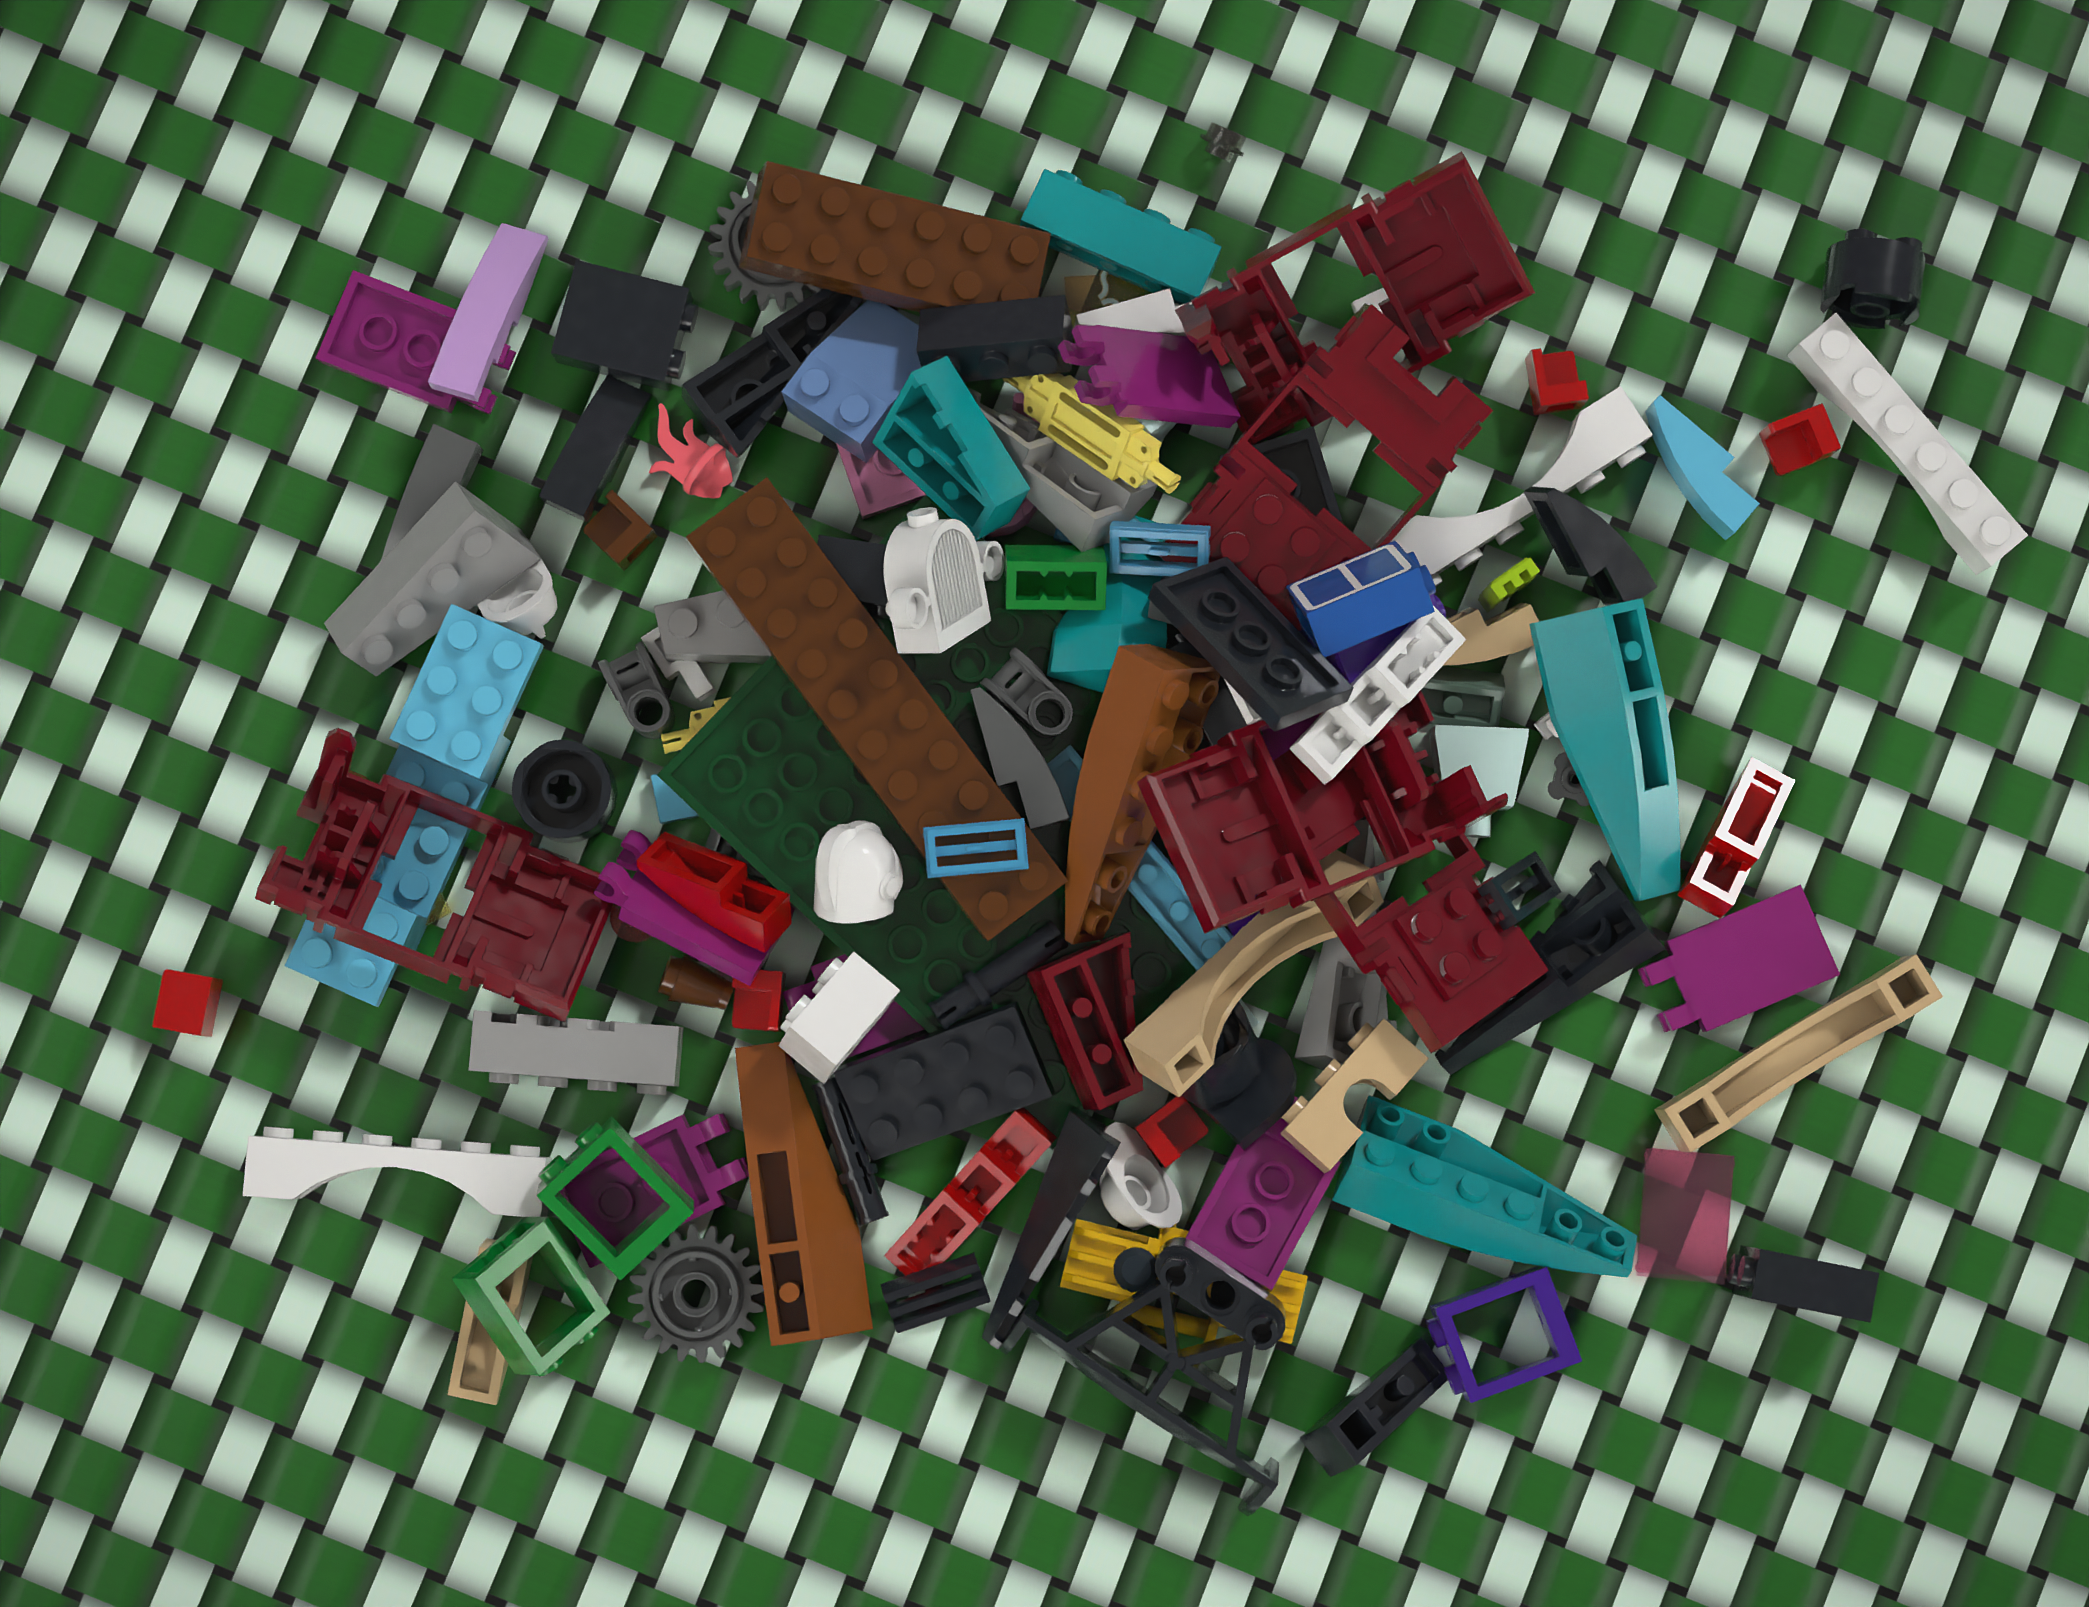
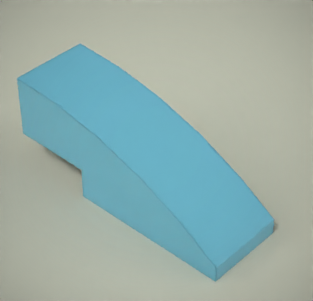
M1659 395L1645 413L1663 462L1684 497L1701 518L1726 541L1739 529L1760 503L1723 473L1724 469L1735 457Z

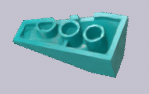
M1135 516L1140 522L1157 523L1142 517ZM1121 537V540L1143 541L1141 538ZM1110 543L1102 545L1104 546L1107 560L1106 610L1066 611L1053 632L1047 676L1102 693L1104 692L1120 645L1152 644L1166 648L1167 623L1148 618L1150 604L1148 596L1153 583L1159 582L1162 576L1109 573ZM1120 553V559L1163 561L1158 555Z

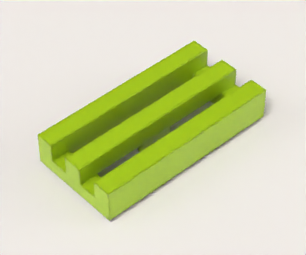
M1526 557L1490 582L1480 593L1478 601L1485 611L1489 613L1501 601H1506L1517 590L1520 591L1526 587L1540 570L1531 558Z

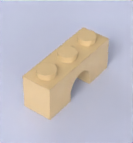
M1382 1019L1374 1028L1366 1022L1347 1043L1354 1050L1342 1064L1333 1059L1314 1080L1321 1086L1316 1094L1309 1101L1301 1095L1281 1117L1288 1125L1280 1134L1324 1174L1332 1169L1363 1134L1348 1119L1344 1111L1343 1101L1348 1088L1356 1084H1367L1375 1087L1391 1100L1429 1059L1385 1019Z

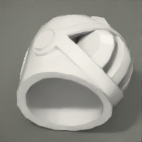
M854 821L848 824H839L827 831L819 845L815 866L814 911L818 917L829 922L860 923L876 920L893 913L894 900L897 898L903 885V870L894 847L883 836L880 828L872 822Z

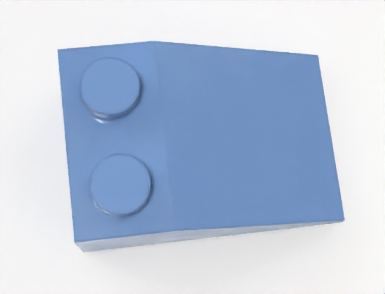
M867 300L809 354L781 391L788 412L867 463L878 449L872 441L912 371L921 368L917 355L919 325L887 304Z

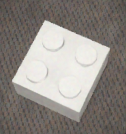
M855 952L844 963L836 957L817 980L819 982L812 989L816 996L811 1000L806 995H803L787 1014L786 1020L780 1027L785 1032V1035L779 1047L823 1084L826 1083L883 1016L900 991Z

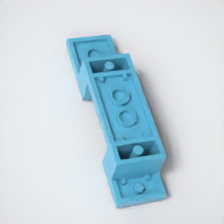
M451 604L389 738L399 744L386 774L480 811L511 744V741L503 736L544 645ZM418 808L395 860L382 856L372 880L383 885L363 930L416 951L471 829ZM306 919L285 966L366 1003L379 1007L398 964L333 939L336 928L328 924L325 925L322 933L313 931L314 922Z

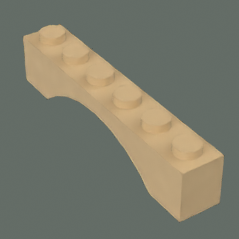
M1335 850L1319 861L1329 885L1371 869L1338 850ZM1374 876L1334 892L1357 927L1384 902ZM1308 901L1294 909L1289 903L1264 915H1261L1259 912L1213 957L1208 959L1178 990L1174 991L1145 1021L1139 1024L1124 1039L1138 1072L1177 1097H1180L1214 1064L1216 1045L1224 1023L1237 1002L1251 986L1277 964L1299 951L1325 940L1338 937L1316 903Z
M1917 954L1901 957L1654 1110L1679 1151L1693 1152L1736 1125L1757 1108L1809 1074L1860 1044L1902 1023L1943 996Z

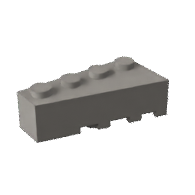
M455 481L324 624L343 655L373 675L378 676L437 634L451 604L469 611L538 562L541 557L520 528Z
M724 591L654 606L664 654L668 662L696 661L698 663L730 664L731 662L764 664L771 656Z
M474 1010L468 1071L489 1072V1082L518 1084L520 1074L539 1076L538 1086L568 1088V1078L587 1079V1090L617 1092V1082L637 1083L636 1093L666 1095L667 1086H679L684 1028L615 1021L603 1022L578 1018H566L565 1022L548 1016L497 1014L490 1011Z

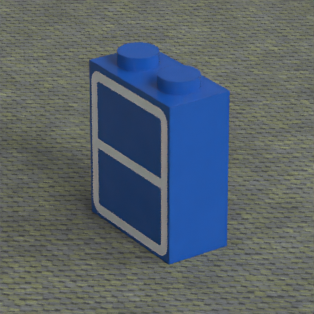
M1396 541L1286 586L1302 631L1324 657H1328L1435 612L1429 595L1436 593V587L1426 565L1420 566L1413 551L1406 553Z

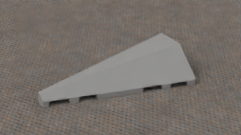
M971 388L968 389L1029 485L1030 490L1026 498L1081 552L1110 543L1111 522H1129L1153 496L1157 485L1151 480H1148L1146 484L1136 489L1121 478L1112 481L1038 430L1040 424L1010 408L1004 414H1000L980 403L981 393Z
M1367 819L1359 820L1354 825L1360 834L1349 841L1346 855L1369 868L1376 867L1373 845L1374 834ZM1384 872L1374 876L1377 883L1384 880ZM1379 907L1373 913H1371L1362 923H1364L1366 920L1380 912L1381 910H1379ZM1339 937L1323 942L1295 1054L1296 1059L1321 1070H1324L1333 1059L1342 1064L1354 1050L1347 1043L1366 1022L1374 1028L1382 1019H1385L1397 1030L1396 1021L1388 1020L1387 990L1380 981V977L1375 970L1368 974H1363Z

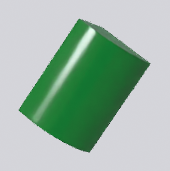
M1005 545L1006 609L1106 610L1107 560L1104 546H1098L1081 552L1076 546Z

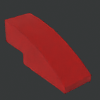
M1752 757L1746 764L1714 821L1677 896L1719 919L1722 918L1733 907L1752 865L1759 859L1795 780Z
M663 832L636 860L637 868L682 907L717 930L765 953L792 924L790 894L749 879L747 863L667 832Z

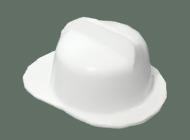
M540 559L481 601L477 606L485 619L521 635H528L533 632L542 639L546 637L543 626L548 623L557 610V597L552 586V576L542 559Z
M1114 1122L1107 1126L1104 1132L1121 1142L1100 1177L1101 1198L1107 1211L1116 1221L1132 1230H1138L1149 1224L1158 1228H1170L1178 1223L1182 1215V1201L1178 1190L1169 1176L1159 1166L1145 1142L1134 1129L1125 1123Z

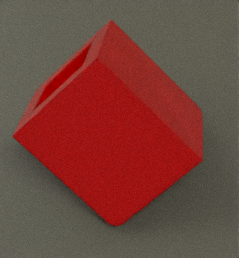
M1541 348L1530 350L1525 358L1534 415L1581 409L1588 401L1589 396L1586 380L1579 381L1574 352L1564 351L1542 355Z
M1823 403L1772 422L1759 432L1777 476H1782L1831 457L1841 448Z
M166 969L162 975L152 1027L212 1037L223 979Z
M760 970L750 986L732 977V988H735L732 1026L734 1028L781 1032L786 973Z
M1182 1095L1180 1097H1173L1134 1127V1130L1164 1168L1181 1156L1180 1154L1208 1133L1207 1126Z

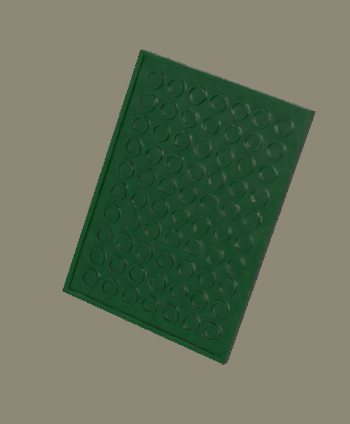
M927 495L910 510L933 507L937 509L938 519H952ZM907 515L884 537V539L879 544L887 545L888 540L894 529L900 523L908 520ZM980 538V539H978V540H976V541H985V540H984L983 538ZM1005 567L1000 579L997 581H984L991 616L989 623L942 653H899L995 783L996 779L971 689L981 687L989 694L981 686L980 682L984 678L991 679L1011 658L1009 652L1013 647H1016L1045 674L1046 678L1068 698L1072 705L1073 716L1071 723L1063 733L1057 737L1044 738L1033 733L1014 714L1009 711L1007 712L1029 735L1047 764L1069 745L1073 747L1082 759L1084 758L1088 737L1103 693L1047 676L1053 632L1063 615L1058 610L1006 609ZM872 617L897 651L891 619ZM772 655L657 774L661 780L777 890L790 894V902L848 957L855 952L895 985L900 991L894 1001L928 1033L943 1027L927 1004L964 981L962 976L970 970L976 973L1044 927L1050 920L1061 932L1059 936L1065 939V884H1063L989 941L984 940L938 877L927 878L926 861ZM1018 672L1005 685V688L1008 689L1022 674ZM1046 701L1039 704L1036 708V718L1044 727L1053 728L1061 724L1063 713L1056 703ZM1198 746L1194 752L1202 750V748ZM1018 784L999 788L1020 817L1024 818L1025 824L1030 829ZM1068 820L1037 830H1031L1066 877L1071 822ZM854 821L872 822L880 828L883 836L892 844L902 865L903 885L897 898L894 900L893 913L876 920L860 923H836L818 917L814 911L815 866L822 838L827 831L839 824H848ZM1157 829L1152 842L1173 865ZM1127 889L1103 939L1114 934L1130 932L1131 948H1129L1131 980L1134 979L1135 984L1133 1003L1135 1026L1137 1027L1162 1005L1174 991L1178 990L1195 974L1197 970ZM1100 940L1078 944L1067 942L1068 947L1066 949L1060 950L1034 969ZM1025 974L991 997L993 1003L985 1008L979 1005L953 1024L1010 1003L1018 1002L1055 1090L1052 1097L1030 1104L1024 1108L1057 1137L1049 1147L1053 1150L1056 1147L1071 1107L1075 1106L1086 1114L1090 1110L1083 1109L1028 975Z

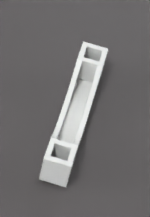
M1837 313L1802 340L1787 355L1820 394L1851 417L1892 459L1925 503L1944 539L1975 575L1994 565L2028 536Z
M1621 386L1579 412L1572 421L1565 445L1555 463L1544 477L1532 487L1555 488L1565 494L1577 487L1582 494L1605 479L1602 470L1616 461L1623 468L1646 453L1642 445L1653 434ZM1523 493L1495 509L1469 516L1438 518L1416 515L1408 521L1391 542L1396 541L1406 553L1413 551L1420 566L1426 565L1436 587L1442 582L1439 574L1455 564L1458 571H1461L1483 556L1479 548L1496 539L1498 544L1502 545L1521 533L1524 528L1520 522L1533 515L1534 511ZM1380 539L1375 541L1371 549L1378 543Z
M264 1127L263 1136H248L243 1196L301 1199L321 1185L347 1173L374 1167H398L425 1172L452 1183L472 1196L493 1215L547 1217L548 1207L536 1195L539 1183L542 1181L538 1175L552 1161V1157H539L540 1147L510 1145V1154L490 1153L491 1143L461 1141L460 1151L441 1149L442 1140L412 1138L411 1147L392 1146V1136L362 1134V1143L342 1142L343 1132L313 1130L312 1140L293 1138L294 1129L280 1127Z

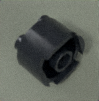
M1866 229L1847 231L1845 233V240L1831 245L1826 252L1820 310L1825 313L1827 309L1832 310V315L1837 313L1847 326L1864 329H1885L1886 320L1899 318V327L1913 323L1920 314L1925 256L1922 253L1923 243L1918 239L1901 237L1895 240L1877 238L1872 231Z
M553 740L538 746L518 765L512 782L513 802L524 822L534 831L557 842H579L601 833L610 821L617 804V783L609 765L592 749L571 740ZM565 780H569V784L576 789L575 796H568L566 803L563 804L562 799L554 795L556 788H563Z
M1239 1001L1224 1023L1216 1045L1214 1064L1182 1094L1187 1101L1193 1102L1198 1108L1209 1109L1217 1103L1237 1096L1252 1082L1256 1081L1262 1073L1260 1044Z

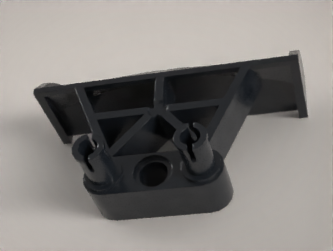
M1175 1237L1167 1240L1160 1247L1155 1262L1157 1280L1069 1335H1066L1035 1313L1040 1302L1033 1297L1030 1299L1001 1343L1000 1351L1007 1355L1025 1330L1028 1329L1058 1355L1120 1401L1196 1450L1254 1481L1238 1506L1239 1511L1246 1516L1252 1515L1278 1486L1279 1462L1270 1457L1263 1467L1238 1450L1237 1442L1253 1347L1255 1345L1257 1350L1270 1349L1282 1338L1285 1331L1286 1311L1282 1302L1276 1296L1195 1242L1184 1237ZM1224 1280L1233 1286L1235 1295L1228 1302L1218 1303L1208 1296L1207 1287L1214 1281ZM1173 1293L1235 1334L1180 1349ZM1161 1297L1166 1339L1132 1317L1131 1314ZM1114 1326L1163 1360H1166V1362L1147 1389L1084 1347L1083 1344ZM1242 1352L1237 1385H1234L1201 1363ZM1177 1368L1233 1406L1227 1442L1159 1397Z

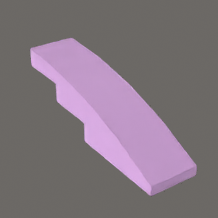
M501 223L462 297L428 380L432 389L478 402L491 364H498L511 325L517 326L549 240L546 235Z

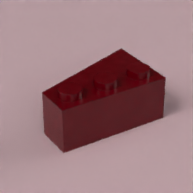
M1130 932L1114 934L1027 973L1084 1110H1101L1144 1090L1142 1074L1138 1072L1124 1042V1039L1136 1028L1133 1003L1135 984L1134 979L1131 980L1129 948H1131Z

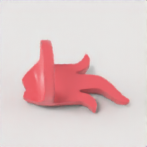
M660 403L658 405V442L674 463L657 461L651 466L649 473L653 474L660 471L669 473L683 485V490L689 495L712 499L720 498L723 487L733 482L730 464L726 457V448L718 443L710 447L698 439L693 432V419L686 422L683 427L684 438L688 445L686 446L678 441L670 432L668 411Z

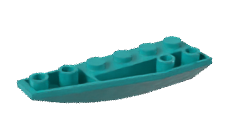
M1643 598L1529 624L1552 724L1634 900L1642 901L1679 891L1681 841L1674 750L1665 694Z
M1368 1095L1356 1125L1363 1134L1347 1150L1344 1156L1332 1201L1422 1236L1474 1252L1572 1272L1628 1278L1632 1272L1637 1235L1463 1131Z

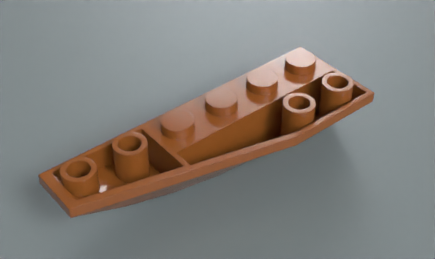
M1152 644L1120 645L1118 647L1088 737L1075 794L1068 844L1066 870L1068 881L1065 883V940L1071 944L1103 939L1157 830L1137 782L1148 774L1190 759L1189 755L1194 753L1201 743L1203 737L1202 728L1209 707L1218 694V681L1220 678V674L1206 659Z
M780 1042L735 1048L751 1197L771 1346L818 1340L873 1329L860 1229L789 1054L779 1047Z

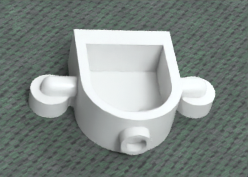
M928 507L907 513L908 520L900 523L894 529L886 546L884 583L888 602L885 609L892 622L898 653H942L989 623L991 616L984 581H997L1002 576L1005 567L1004 552L998 542L975 541L972 532L963 522L957 519H938L937 509Z

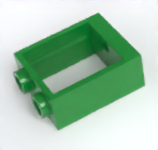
M611 1116L602 1126L597 1121L589 1125L575 1140L579 1147L565 1160L558 1155L543 1168L538 1175L542 1181L539 1183L536 1196L621 1281L694 1213V1200ZM609 1145L664 1200L654 1212L615 1248L559 1192Z
M523 1217L452 1278L515 1374L541 1377L553 1372L562 1364V1355L574 1345L582 1344L592 1338L599 1329L597 1324L610 1314L609 1309L548 1217ZM538 1251L577 1311L540 1344L534 1347L495 1287Z

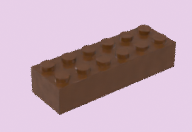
M766 161L758 173L739 268L920 313V309L1037 298L1051 233Z

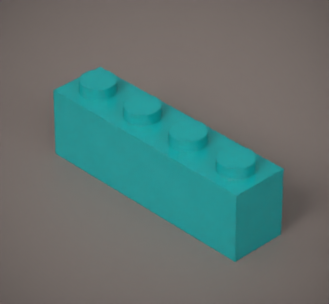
M1047 169L1043 170L1022 215L1020 226L1051 233L1049 248L1101 271H1106L1108 274L1151 293L1170 288L1173 301L1176 304L1190 303L1192 299L1204 293L1222 246L1214 243L1215 240L1212 236L1194 228H1190L1188 232L1170 224V219L1158 211L1145 209L1142 212L1126 205L1127 201L1115 192L1105 189L1097 192L1082 185L1081 179L1067 171L1057 170L1056 173H1053Z

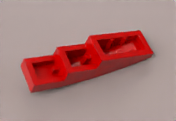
M1024 1107L1016 1109L884 1256L905 1276L944 1263L1051 1146L1057 1137Z

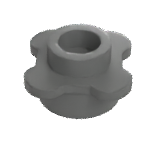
M1566 752L1559 754L1554 760L1556 771L1553 775V781L1548 784L1549 795L1556 800L1562 798L1576 800L1580 806L1590 805L1580 782L1573 784L1570 781V777L1576 775Z

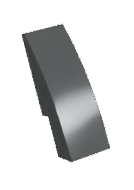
M436 424L432 425L407 483L381 561L455 481L466 489L484 451L478 443Z
M981 687L971 689L997 786L1003 788L1018 784L1031 830L1071 820L1061 789L1046 760L1029 735L1005 708Z

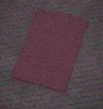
M1646 1148L1644 1154L1645 1167L1637 1263L1635 1264L1636 1276L1725 1284L1735 1156Z

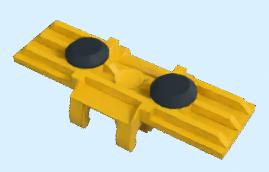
M1076 1218L1060 1287L1122 1302L1158 1279L1155 1273V1262L1160 1247L1172 1238H1185L1189 1231L1176 1228L1175 1224L1170 1228H1159L1157 1239ZM1283 1270L1270 1292L1282 1302L1286 1311L1285 1331L1282 1338L1278 1341L1292 1344L1307 1283V1275ZM1224 1280L1214 1281L1207 1287L1208 1296L1218 1303L1228 1302L1235 1295L1233 1286ZM1146 1305L1131 1314L1132 1317L1145 1325L1164 1329L1162 1308ZM1175 1312L1178 1333L1201 1338L1203 1343L1216 1339L1218 1327L1226 1328L1210 1316L1207 1320Z

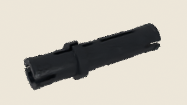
M1050 920L1044 927L976 973H973L971 970L962 976L964 981L927 1005L931 1012L935 1013V1018L943 1029L946 1030L951 1024L979 1005L985 1008L993 1003L991 997L1060 950L1066 949L1068 944L1064 937L1059 936L1061 932Z
M836 1078L828 1079L825 1084L818 1082L812 1085V1090L815 1092L827 1132L843 1173L838 1177L841 1185H847L859 1220V1226L890 1216L886 1210L874 1175L878 1173L876 1163L870 1164L863 1140Z

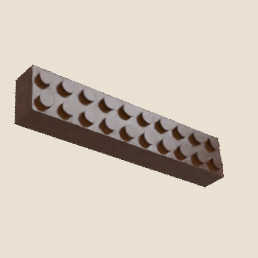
M767 477L686 536V542L925 861L923 827L1022 819ZM1026 824L1025 833L1029 869L938 877L986 941L992 939L1068 881ZM1015 829L935 837V847L1015 840ZM1016 850L940 856L936 857L937 867L1017 860Z

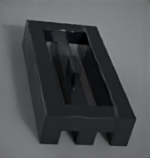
M1536 851L1477 888L1482 897L1488 893L1492 896L1494 902L1489 904L1488 907L1493 914L1501 910L1505 918L1498 923L1503 931L1518 923L1562 892ZM1530 867L1534 875L1505 893L1501 885ZM1540 883L1545 891L1516 910L1512 901Z
M974 1252L880 1284L897 1334L991 1302ZM969 1274L972 1275L971 1277L945 1286L943 1284ZM925 1290L924 1293L912 1296L910 1298L898 1302L896 1300L901 1297Z

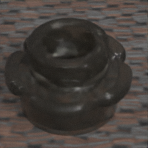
M1211 122L1206 135L1201 133L1200 138L1208 142L1204 151L1227 162H1231L1234 154L1240 157L1244 156L1241 149L1246 137Z

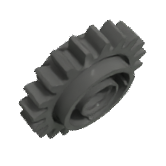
M748 181L747 192L749 196L747 198H742L733 191L729 193L732 204L735 207L733 210L718 206V216L725 224L710 225L711 235L721 241L709 245V253L714 257H723L713 265L716 275L730 273L723 283L728 292L736 289L738 286H742L739 293L741 303L745 304L753 295H758L757 301L760 311H764L767 308L770 299H776L780 312H785L788 297H793L795 302L799 304L804 301L803 291L809 290L812 294L821 291V289L739 268L756 187L753 182Z
M696 1224L689 1225L686 1240L681 1238L677 1230L673 1231L669 1235L670 1247H666L661 1243L653 1250L656 1253L655 1259L647 1256L640 1262V1265L647 1270L646 1275L635 1274L630 1276L629 1279L632 1283L641 1286L642 1292L628 1297V1302L642 1304L644 1307L643 1311L636 1314L632 1320L634 1323L649 1321L651 1324L650 1328L645 1332L643 1339L646 1341L654 1338L656 1335H661L663 1339L659 1346V1353L663 1354L675 1344L678 1346L677 1358L681 1362L688 1356L690 1349H694L699 1363H704L707 1359L708 1347H712L716 1355L721 1359L726 1356L725 1340H729L733 1345L740 1348L744 1341L738 1329L743 1328L753 1332L757 1329V1325L748 1317V1313H759L765 1310L763 1304L752 1299L753 1294L764 1291L762 1283H753L751 1281V1277L761 1270L760 1264L750 1266L744 1264V1260L749 1256L752 1249L746 1247L737 1253L734 1252L732 1247L735 1243L736 1235L733 1233L728 1235L722 1243L718 1242L717 1226H711L704 1239L700 1238ZM690 1280H702L709 1286L711 1296L706 1306L694 1307L686 1300L684 1291Z

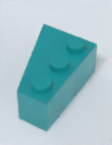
M948 356L912 371L872 443L949 517L963 522L970 529L976 541L1010 523L1028 494L1030 487Z

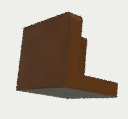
M611 489L605 496L608 503L583 530L602 551L625 571L658 536Z

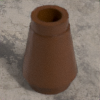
M673 955L670 956L658 987L659 993L668 996L667 1001L710 1008L716 1007L721 1010L726 1009L733 991L731 981L726 980V978L686 955L682 959Z

